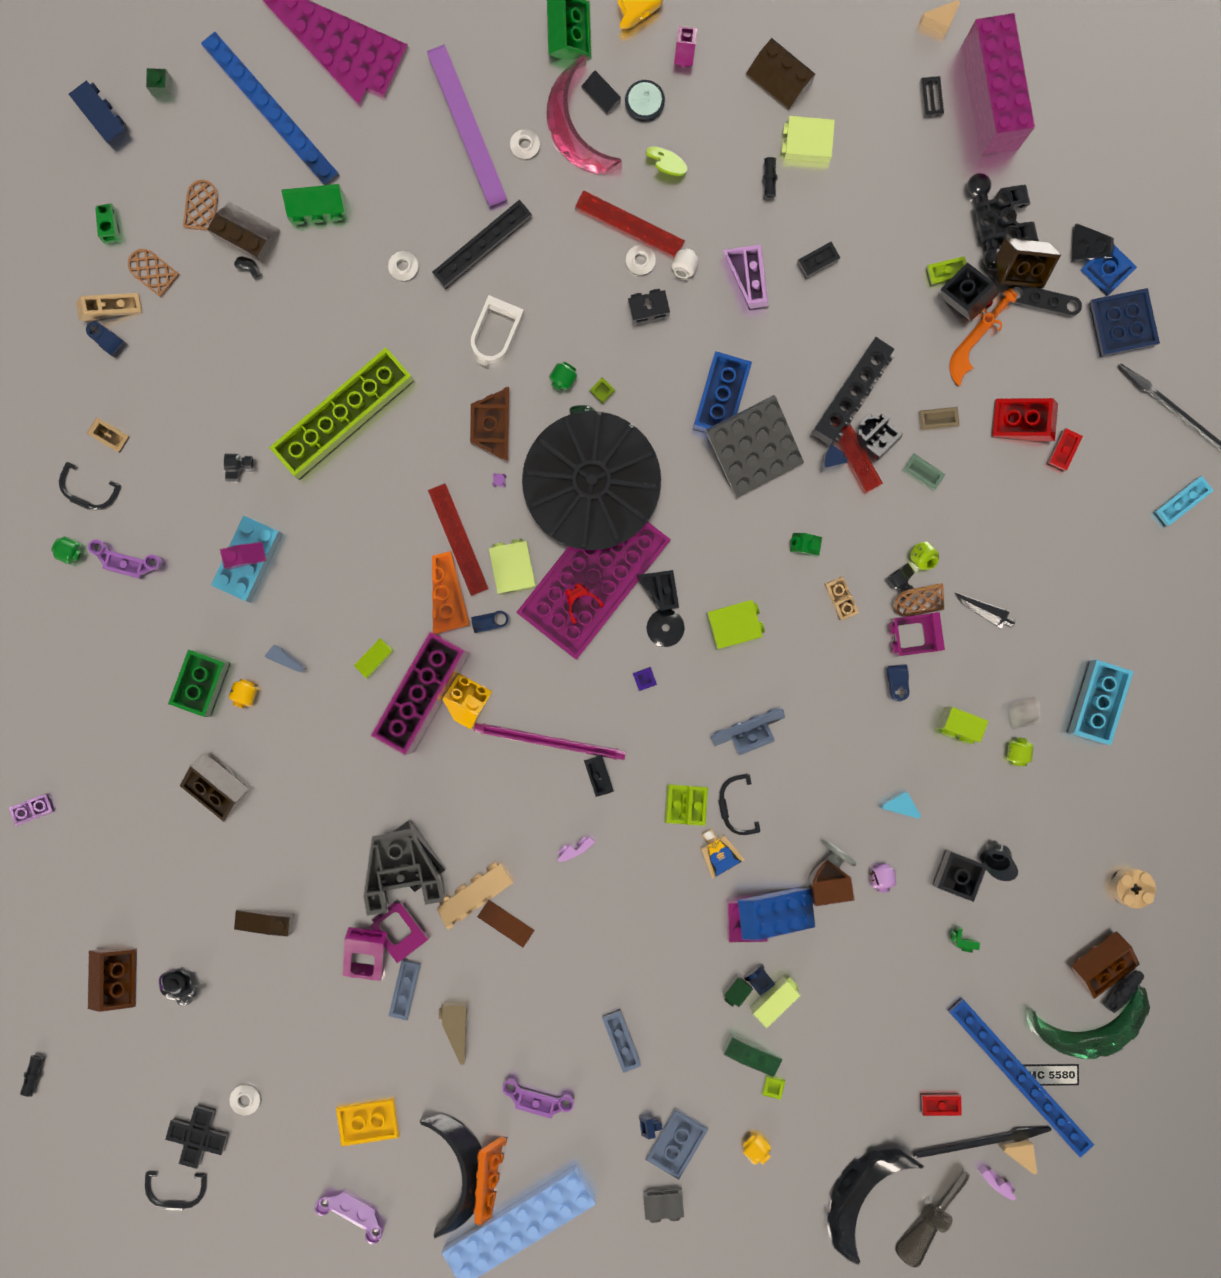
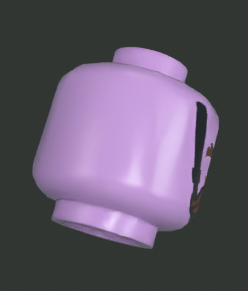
M890 864L875 865V868L870 872L871 886L878 889L879 893L890 892V888L896 886L895 869L890 867Z

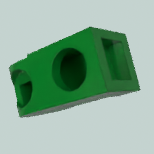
M113 204L97 205L95 210L98 237L103 243L120 241Z

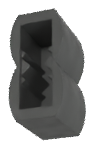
M682 1189L643 1192L645 1220L657 1223L664 1218L669 1219V1221H679L680 1218L684 1217Z

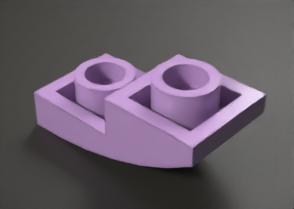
M46 794L9 808L15 826L53 812Z
M591 836L587 839L583 837L576 844L578 846L577 849L571 844L568 847L564 845L557 853L560 855L557 860L563 862L580 855L591 847L595 840Z
M984 1165L978 1169L985 1180L997 1192L1013 1201L1016 1199L1013 1194L1015 1189L1009 1180L1005 1182L1002 1177L998 1179L992 1169L988 1170Z

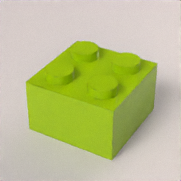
M945 707L937 728L942 730L941 734L949 737L959 736V741L974 745V742L981 743L989 721L955 707Z

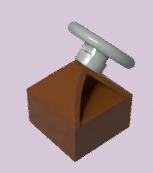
M825 841L824 845L832 851V854L828 856L827 860L819 864L808 878L813 904L815 906L855 901L851 877L839 868L844 861L851 866H856L857 863L835 845Z

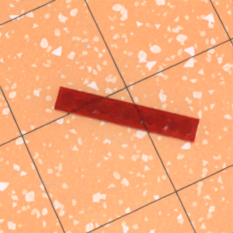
M584 190L575 205L576 210L673 258L685 243V240Z
M446 483L429 489V495L470 595L474 596L489 590Z

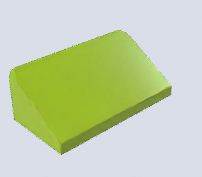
M379 638L356 662L354 667L368 679L394 650Z

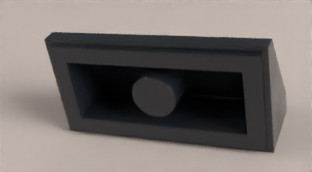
M596 70L592 72L581 86L606 114L621 102L619 94Z

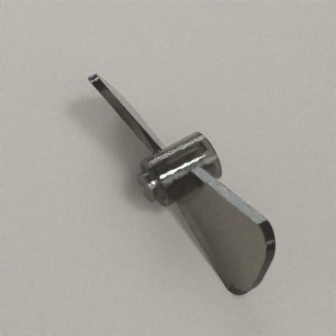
M965 1171L960 1176L940 1207L934 1204L925 1206L922 1210V1220L897 1242V1255L910 1267L916 1268L921 1265L937 1230L944 1233L951 1227L952 1216L946 1213L945 1210L967 1183L970 1177L968 1172Z

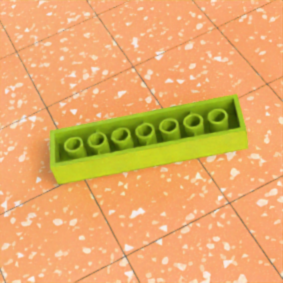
M385 347L269 448L291 474L299 479L410 384L413 378Z

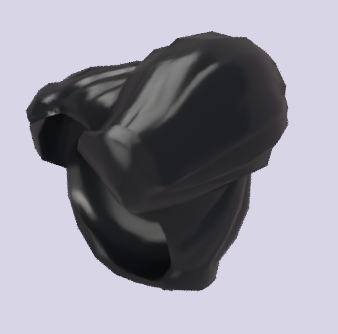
M178 969L160 975L159 989L162 995L170 1000H175L180 1006L189 1005L193 1001L196 992L194 988L192 989L191 976L186 971Z

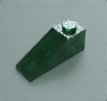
M730 1033L722 1049L725 1056L772 1077L775 1076L783 1060Z

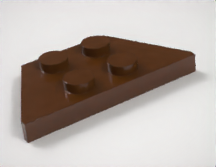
M505 387L495 394L492 393L484 399L472 403L470 416V443L504 461H508L509 387Z

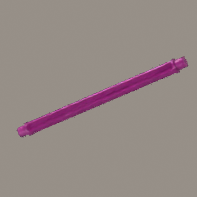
M475 723L474 732H479L482 735L504 737L596 756L602 755V757L614 760H625L626 752L620 751L617 748L595 746L506 729L485 723Z

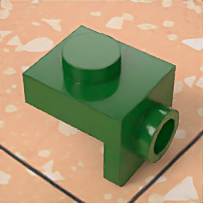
M793 533L790 551L819 556L822 537L807 533Z
M955 925V929L951 931L950 940L953 941L952 944L960 947L961 951L973 953V950H979L980 942L961 938L963 928Z

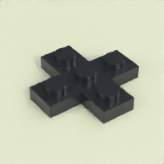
M196 1105L190 1124L174 1119L170 1121L165 1140L184 1145L178 1164L198 1169L203 1151L218 1155L223 1154L228 1134L210 1130L214 1110Z

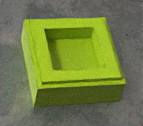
M602 377L589 392L603 405L616 390Z
M766 1075L762 1095L781 1100L785 1079Z

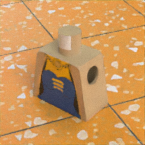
M712 829L702 834L707 844L701 847V851L712 878L744 861V858L725 835L717 838Z

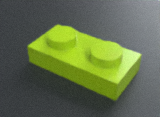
M965 256L927 265L931 285L949 281L967 263Z

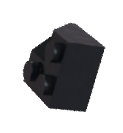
M968 262L940 289L944 300L970 321L998 295L995 283Z
M946 850L933 886L974 902L987 865Z

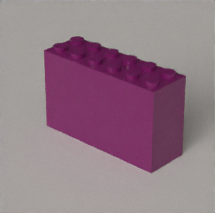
M1009 13L976 19L962 44V52L981 156L1019 150L1035 128L1015 14Z
M429 632L370 736L404 755L413 753L440 707L444 695L454 682L470 653L443 637Z

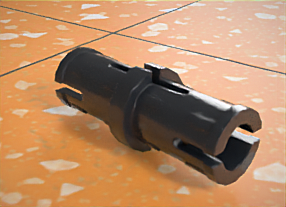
M767 157L764 158V197L774 198L776 197V181L778 180L776 158Z
M31 1055L27 1071L23 1075L24 1083L20 1095L26 1097L33 1096L36 1081L40 1077L39 1071L43 1057Z

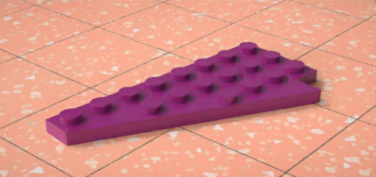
M262 0L357 105H361L367 90L385 98L408 49V44L310 0Z

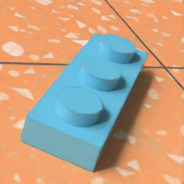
M1199 476L1155 512L1164 524L1169 526L1214 490L1203 476Z

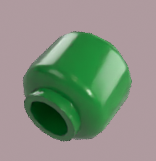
M567 362L557 363L549 375V379L553 382L551 386L558 391L562 389L569 390L577 379L576 368Z
M65 536L60 539L57 538L51 548L55 559L69 565L75 561L78 562L83 553L79 542Z

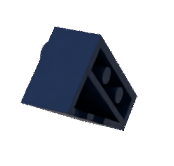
M86 80L68 95L106 143L109 144L126 131L123 127L126 123L119 114L115 116L112 113V105L106 98L102 100L98 95L101 91L94 82L90 84Z

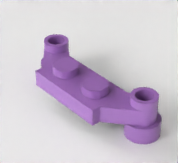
M98 539L91 540L88 544L89 552L96 555L103 564L102 569L141 579L142 575L159 569L162 566L161 559L154 554H149L142 560L109 551L104 542Z
M512 1078L503 1083L502 1091L505 1095L511 1097L515 1103V1109L552 1119L554 1114L561 1111L570 1112L574 1107V1100L568 1094L559 1098L520 1088L516 1080ZM513 1084L514 1087L509 1088L507 1085ZM569 1100L570 1103L565 1104L563 1101Z
M344 1192L339 1196L324 1197L316 1202L314 1210L317 1215L325 1216L329 1211H332L365 1229L367 1243L374 1245L380 1241L382 1231L374 1215L376 1210Z

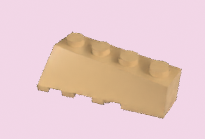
M494 862L486 868L488 872L482 876L480 873L470 879L471 884L466 887L463 884L455 890L456 894L449 898L447 895L444 897V901L439 902L440 906L437 907V911L447 930L452 928L457 921L466 918L474 909L476 910L484 905L488 899H492L514 883L513 878L502 862L498 865Z

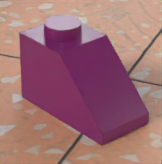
M678 26L674 64H678L681 67L693 66L697 28Z
M263 542L241 544L220 549L223 566L228 570L267 561Z

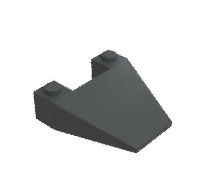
M411 829L372 836L363 897L367 916L387 911L384 891L421 884L425 905L444 901L441 876Z

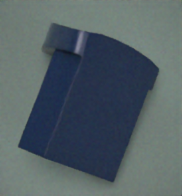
M830 445L825 454L824 462L822 463L824 470L841 467L847 463L843 452L834 445Z
M763 964L754 967L744 977L745 981H749L760 996L775 985L764 970Z

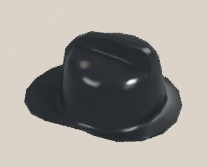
M996 840L992 841V844L980 855L982 863L987 865L988 872L997 880H1014L1018 876V868L1012 859L1010 849L1003 844H999Z

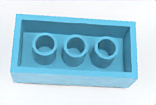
M243 515L229 547L263 542L267 561L231 570L225 569L223 562H221L211 586L251 603L283 533Z
M1090 660L1068 733L1104 745H1111L1134 671L1100 660Z

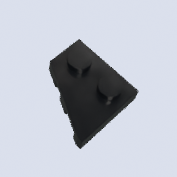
M1078 223L1075 224L1074 261L1113 258L1114 238Z
M673 570L636 575L638 581L659 611L679 608Z

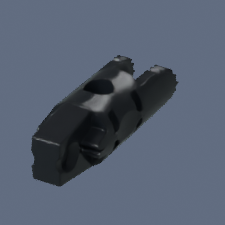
M1137 970L1132 972L1127 979L1124 978L1119 986L1115 988L1105 1004L1111 1012L1116 1013L1138 991L1137 987L1144 979L1143 972Z

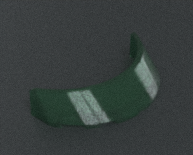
M1139 985L1137 987L1138 991L1131 997L1125 1009L1114 1020L1100 1028L1082 1032L1066 1031L1051 1026L1040 1019L1032 1008H1027V1012L1036 1033L1049 1046L1062 1054L1079 1059H1097L1100 1056L1107 1057L1119 1052L1125 1045L1137 1037L1146 1016L1149 1014L1150 1005L1146 988Z

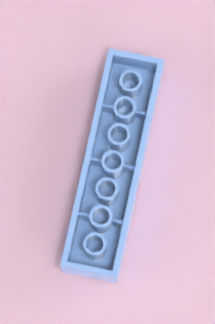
M575 1165L498 1212L481 1226L477 1225L445 1245L442 1255L456 1278H478L596 1205V1197Z

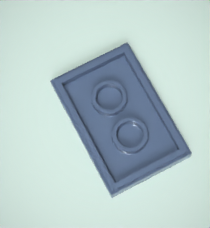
M675 1108L646 1156V1161L679 1180L706 1135L708 1128Z

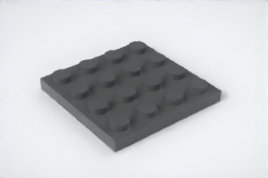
M775 395L705 430L732 491L737 498L804 463Z

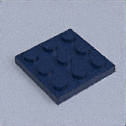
M1148 288L1096 298L1090 301L1102 356L1160 344Z

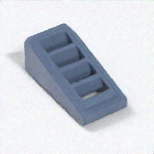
M273 645L264 656L295 671H306V667L278 645Z

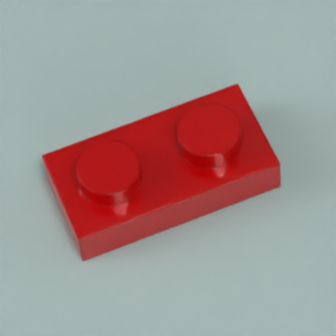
M1065 428L1048 464L1067 471L1083 436Z
M921 1095L922 1115L962 1116L961 1095Z

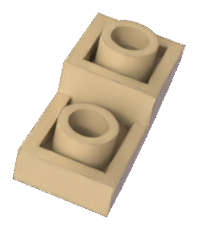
M843 576L825 583L840 620L859 613Z

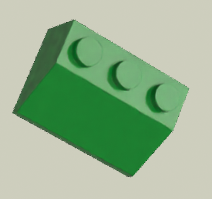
M547 0L548 55L560 59L591 58L590 1Z
M340 184L282 189L286 215L290 223L301 225L305 221L321 223L326 219L340 221L342 218H347L345 194Z

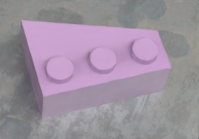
M761 244L723 250L749 308L769 306Z

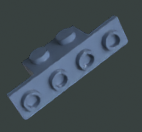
M783 708L771 709L764 715L754 716L749 721L734 724L732 728L717 731L711 736L714 747L733 740L740 756L774 742V737L768 725L785 718Z

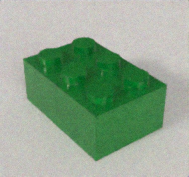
M188 649L168 704L202 717H210L229 663Z

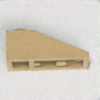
M138 293L80 296L76 301L79 321L101 320L141 312Z

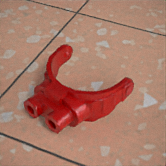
M581 582L574 586V590L570 588L565 591L568 597L569 614L574 624L577 622L572 615V605L579 597L591 596L598 601L601 608L604 607L603 602L597 596L591 594L587 588H584Z

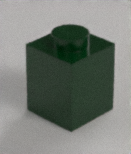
M147 68L146 88L152 95L171 96L172 77L166 69Z
M736 974L723 991L724 1001L732 1007L734 1005L740 1007L753 988Z

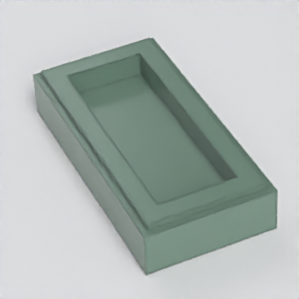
M915 453L902 469L933 491L936 490L946 475Z

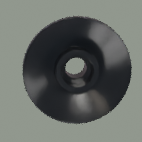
M670 609L654 612L648 619L646 629L648 637L654 644L661 647H670L681 640L685 626L681 616ZM664 624L669 625L668 631H663L662 626Z

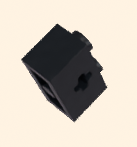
M653 289L649 291V294L635 293L631 295V298H628L632 324L670 316L665 290ZM646 302H649L651 309L645 306Z

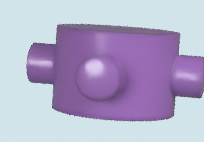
M493 474L494 482L492 485L494 487L496 485L504 487L506 485V474Z

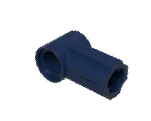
M504 611L471 617L474 633L506 628L511 622L510 615ZM500 614H504L506 617V621L502 625L497 623V617Z

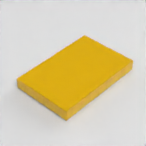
M394 1098L336 1107L341 1147L399 1138Z

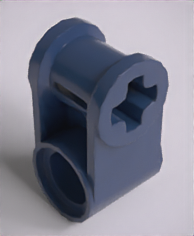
M92 321L87 324V335L112 357L124 344L121 338L99 322ZM96 328L98 329L99 334H96V333H95L94 330H95Z
M907 664L887 666L891 698L898 702L906 700L910 693ZM899 688L901 691H904V694L901 695V698L898 694H895V691H897Z

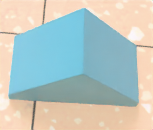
M907 791L898 793L881 803L879 807L918 819L921 816Z

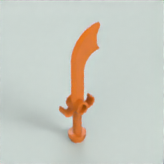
M1009 288L1003 292L1005 297L991 313H987L985 308L982 310L985 312L983 319L954 351L950 360V373L958 386L961 385L964 375L974 369L969 361L971 349L995 323L1000 324L998 332L1001 331L1002 322L997 319L995 320V318L1010 301L1015 303L1017 300L1016 297L1018 295Z

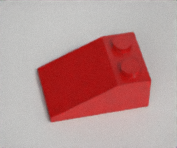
M1054 398L996 399L993 437L1030 441H1055L1058 403Z

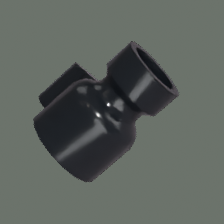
M225 453V481L238 482L241 469L253 471V456L242 458L239 454Z
M906 563L886 579L901 594L906 590L914 589L912 585H909L908 581L915 572L909 563Z

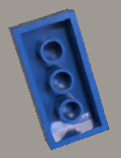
M715 351L694 422V429L706 432L705 430L738 413L752 361Z
M793 888L738 900L743 940H762L815 928L811 889Z

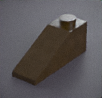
M236 910L234 929L288 937L292 934L294 914Z

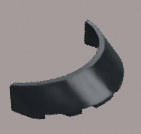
M443 1113L423 1115L420 1119V1125L428 1127L439 1134L454 1151L461 1169L462 1191L459 1204L453 1216L444 1227L435 1228L434 1238L458 1229L474 1214L478 1153L482 1149L466 1126Z
M901 1149L874 1150L867 1153L868 1155L860 1160H855L843 1172L842 1177L837 1181L830 1198L832 1200L830 1212H828V1223L830 1224L832 1236L831 1242L834 1249L847 1260L857 1265L860 1264L855 1240L856 1223L859 1211L867 1195L881 1180L895 1172L905 1169H923L924 1165Z

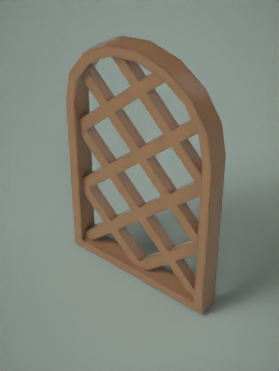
M197 180L189 186L183 220L184 228L207 230L208 227H202V225L207 223L209 226L208 221L211 218L213 220L216 214L218 194L211 182ZM199 184L201 188L195 191L193 187ZM208 185L213 187L210 193L205 189ZM204 190L207 195L201 199L198 193ZM214 192H215V199H213V197L211 196ZM194 196H197L199 199L196 204H193L191 201ZM210 197L213 202L207 206L204 200ZM190 202L192 207L188 209V204ZM200 203H202L205 206V208L202 211H199L197 209V206ZM214 205L212 212L209 208ZM193 209L198 212L194 217L189 214ZM208 210L211 215L205 219L202 214ZM188 215L190 217V220L186 223ZM201 216L204 221L198 225L195 219ZM191 222H194V224H195L196 226H192V225H189V224H190Z
M148 249L135 250L128 259L127 266L130 273L159 297L163 295L179 275L177 271ZM143 251L145 257L138 258V253ZM147 252L151 253L153 256L148 257ZM148 259H155V265L149 266ZM157 259H159L164 264L158 265ZM139 260H145L146 266L139 267ZM131 261H136V268H131ZM165 267V274H159L158 268ZM167 267H169V268H170L172 271H174V272H173V273H168V268H167ZM155 268L156 275H149V269ZM146 269L147 276H140V270ZM137 270V276L132 271ZM166 276V283H160L159 277ZM156 277L157 284L150 285V278ZM147 278L148 285L141 279ZM151 287H157L158 293Z
M943 583L902 592L895 599L894 606L896 611L902 616H915L945 610ZM927 591L932 592L929 597L924 595ZM915 593L919 595L916 600L911 598ZM934 595L939 596L936 601L931 599ZM902 597L906 598L903 602L899 601ZM923 597L926 600L921 604L918 601ZM908 600L913 602L909 607L905 605ZM928 601L933 603L929 608L925 606ZM915 604L920 606L916 611L912 609ZM902 606L906 608L904 612L899 610Z

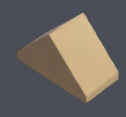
M959 0L923 13L920 19L921 24L946 35L960 4Z
M97 417L86 433L117 452L120 451L129 437Z
M1029 1140L1001 1143L999 1147L1034 1175L1037 1173L1034 1146Z

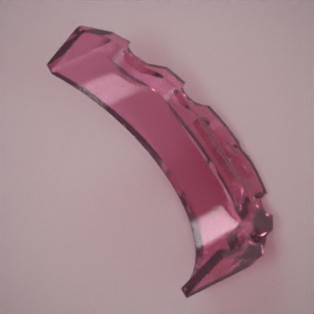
M583 55L568 66L555 81L547 102V124L557 149L571 163L596 174L604 175L621 169V158L605 155L587 144L576 131L568 109V90L573 74L577 69L586 66V57Z

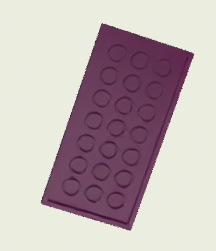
M647 522L635 536L611 548L581 550L568 546L516 613L577 660L638 583L636 575L645 574L671 539ZM581 582L584 588H587L591 594L597 596L603 602L604 607L601 608L598 601L591 596L579 597L572 605V615L577 622L574 624L569 614L568 597L565 591L570 588L574 590V586Z

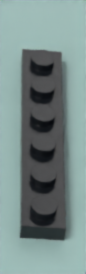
M519 199L432 271V274L446 288L528 220L532 213Z

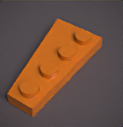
M451 551L433 555V633L439 634L470 626Z
M499 1137L478 1153L474 1223L480 1226L492 1217L496 1192H493L500 1178L497 1170L499 1163H503L504 1158L501 1150L502 1146H506L507 1138Z

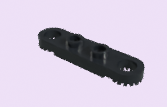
M1011 285L1009 287L1012 290L1018 289L1021 291V297L1016 298L1017 300L1013 304L1069 317L1076 316L1082 309L1080 299L1074 296L1029 286ZM1068 302L1075 303L1077 307L1075 311L1068 310Z

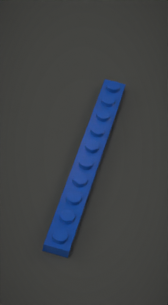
M215 31L201 42L203 48L323 185H328L339 176L337 170Z
M963 998L948 1011L1080 1158L1094 1146L1093 1142Z

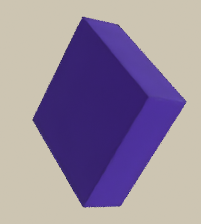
M651 667L633 673L639 691L657 685Z

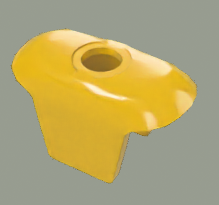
M617 0L624 15L619 28L629 29L656 11L662 5L663 0Z

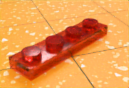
M835 422L832 426L837 427L838 422ZM851 424L848 427L844 426L841 430L843 435L837 443L861 487L867 493L882 485L883 482L866 451L859 445L857 435Z

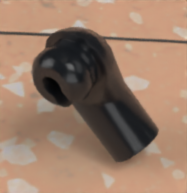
M240 256L235 260L234 266L237 269H248L254 279L262 275L253 259Z

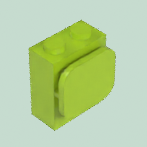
M749 600L707 612L717 650L763 637L762 633H765L763 622H759L757 617L760 614L757 603Z

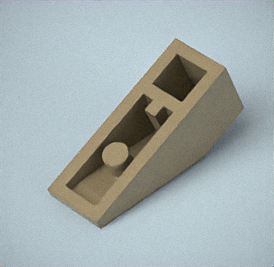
M444 1002L443 1008H439V1019H442V1026L460 1065H464L466 1061L467 1003Z

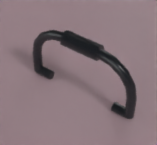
M70 462L65 463L60 474L59 487L63 495L71 503L85 509L98 510L109 506L116 498L120 484L113 481L109 482V485L115 487L112 495L103 504L93 505L91 502L67 493L64 488L65 475L68 468L76 470L77 465Z
M748 773L729 778L722 785L720 800H718L721 818L724 820L726 827L738 835L760 833L759 821L754 822L755 829L738 830L730 824L726 799H724L726 787L730 783L741 779H746L747 785L752 783Z
M146 1172L145 1193L152 1204L164 1210L192 1208L204 1197L206 1174L195 1173L194 1178L201 1179L200 1193L194 1201L187 1204L184 1202H158L150 1193V1177H157V1172Z

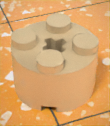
M1132 867L1123 868L1117 872L1111 881L1112 895L1125 906L1136 909L1143 908L1154 901L1156 885L1152 876L1145 871Z

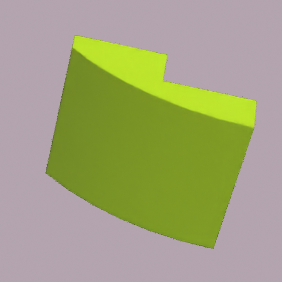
M667 784L664 823L706 826L708 787Z

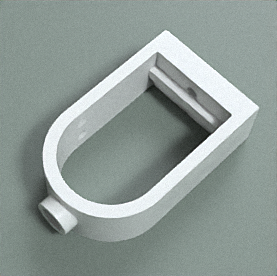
M488 295L471 336V346L478 358L477 363L487 366L488 363H498L507 356L524 317V309ZM490 309L515 319L503 350L494 356L483 355L476 348L477 338Z

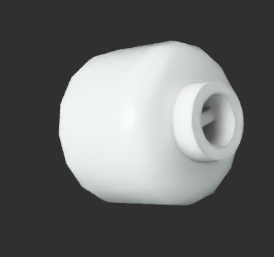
M692 249L679 250L672 262V269L675 275L680 278L693 276L699 264V258Z

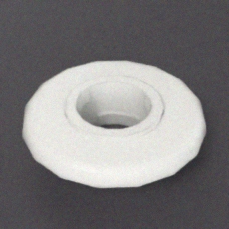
M527 129L519 130L511 137L510 148L518 158L529 159L539 151V138L533 131ZM524 139L529 140L530 146L522 148L519 145L520 141Z
M634 246L626 255V265L634 274H647L655 266V254L647 246ZM636 256H645L646 262L642 265L637 264L635 261Z
M396 252L389 260V273L397 280H410L417 273V259L410 252ZM399 262H408V268L403 271L399 270L397 267Z
M240 1085L231 1092L229 1098L230 1106L239 1115H250L258 1109L260 1095L254 1087ZM240 1096H247L250 1100L249 1105H242L239 1101Z

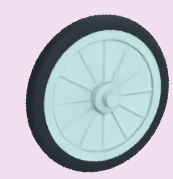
M639 80L628 88L625 95V104L628 111L634 117L647 120L656 117L662 111L665 104V95L657 83L651 80Z

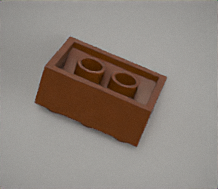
M1116 931L1108 935L1098 946L1092 947L1086 955L1078 958L1071 967L1075 975L1095 999L1139 966L1140 963L1132 946Z
M135 949L89 950L88 1009L103 1012L135 1007Z

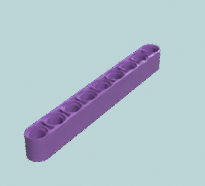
M445 44L428 50V57L489 207L507 200Z

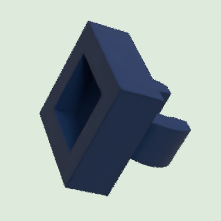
M647 1115L639 1116L641 1136L648 1140L656 1138L655 1131L663 1130L662 1122L653 1120V1118Z

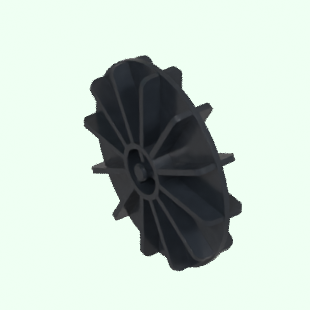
M583 411L556 420L535 439L524 462L522 488L531 516L550 537L576 549L603 550L629 540L649 521L660 496L661 470L652 445L637 427L627 420L610 413Z

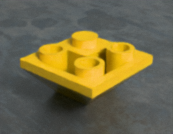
M458 674L442 700L454 721L472 729L492 691Z

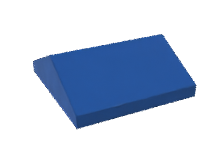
M1114 244L1113 258L1090 260L1082 270L1109 295L1137 266Z

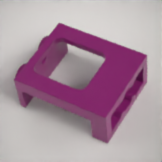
M940 612L891 619L889 631L890 634H893L894 641L891 642L892 652L896 653V657L945 650ZM921 623L925 640L924 645L901 648L898 626Z
M396 901L387 907L388 912L384 915L380 913L371 919L373 923L369 926L374 931L383 932L380 928V923L394 912H397L408 925L411 934L398 944H393L388 937L386 938L384 947L396 963H399L430 938L426 931H422L404 907L403 901L399 904Z
M348 927L344 939L342 976L381 981L384 971L383 955L387 932ZM352 954L374 956V965L351 962Z

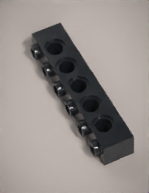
M878 337L874 338L811 434L829 446L834 441L836 443L843 435L841 432L842 428L849 426L853 420L852 413L854 410L858 412L864 402L861 401L863 396H869L874 388L871 384L874 380L878 381L884 373L881 369L884 365L888 366L893 360L894 356L891 355L895 350L893 347ZM871 359H876L879 362V365H874L871 362ZM861 374H866L869 380H863ZM850 389H856L859 395H853ZM840 404H845L848 407V411H843ZM831 419H834L838 422L837 427L831 425Z

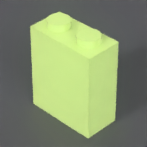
M789 116L788 121L784 122L783 134H786V141H782L781 153H785L784 159L830 163L835 120Z
M515 539L511 541L512 544L504 545V542L492 544L493 547L489 548L497 593L499 595L536 587L527 541Z
M782 976L775 982L773 987L766 991L750 1007L751 1011L768 1028L801 996L798 992L800 988L790 977L786 979Z

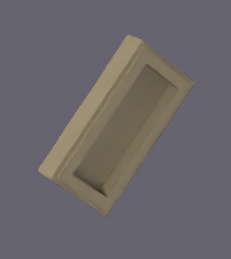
M958 407L919 411L921 430L960 426Z

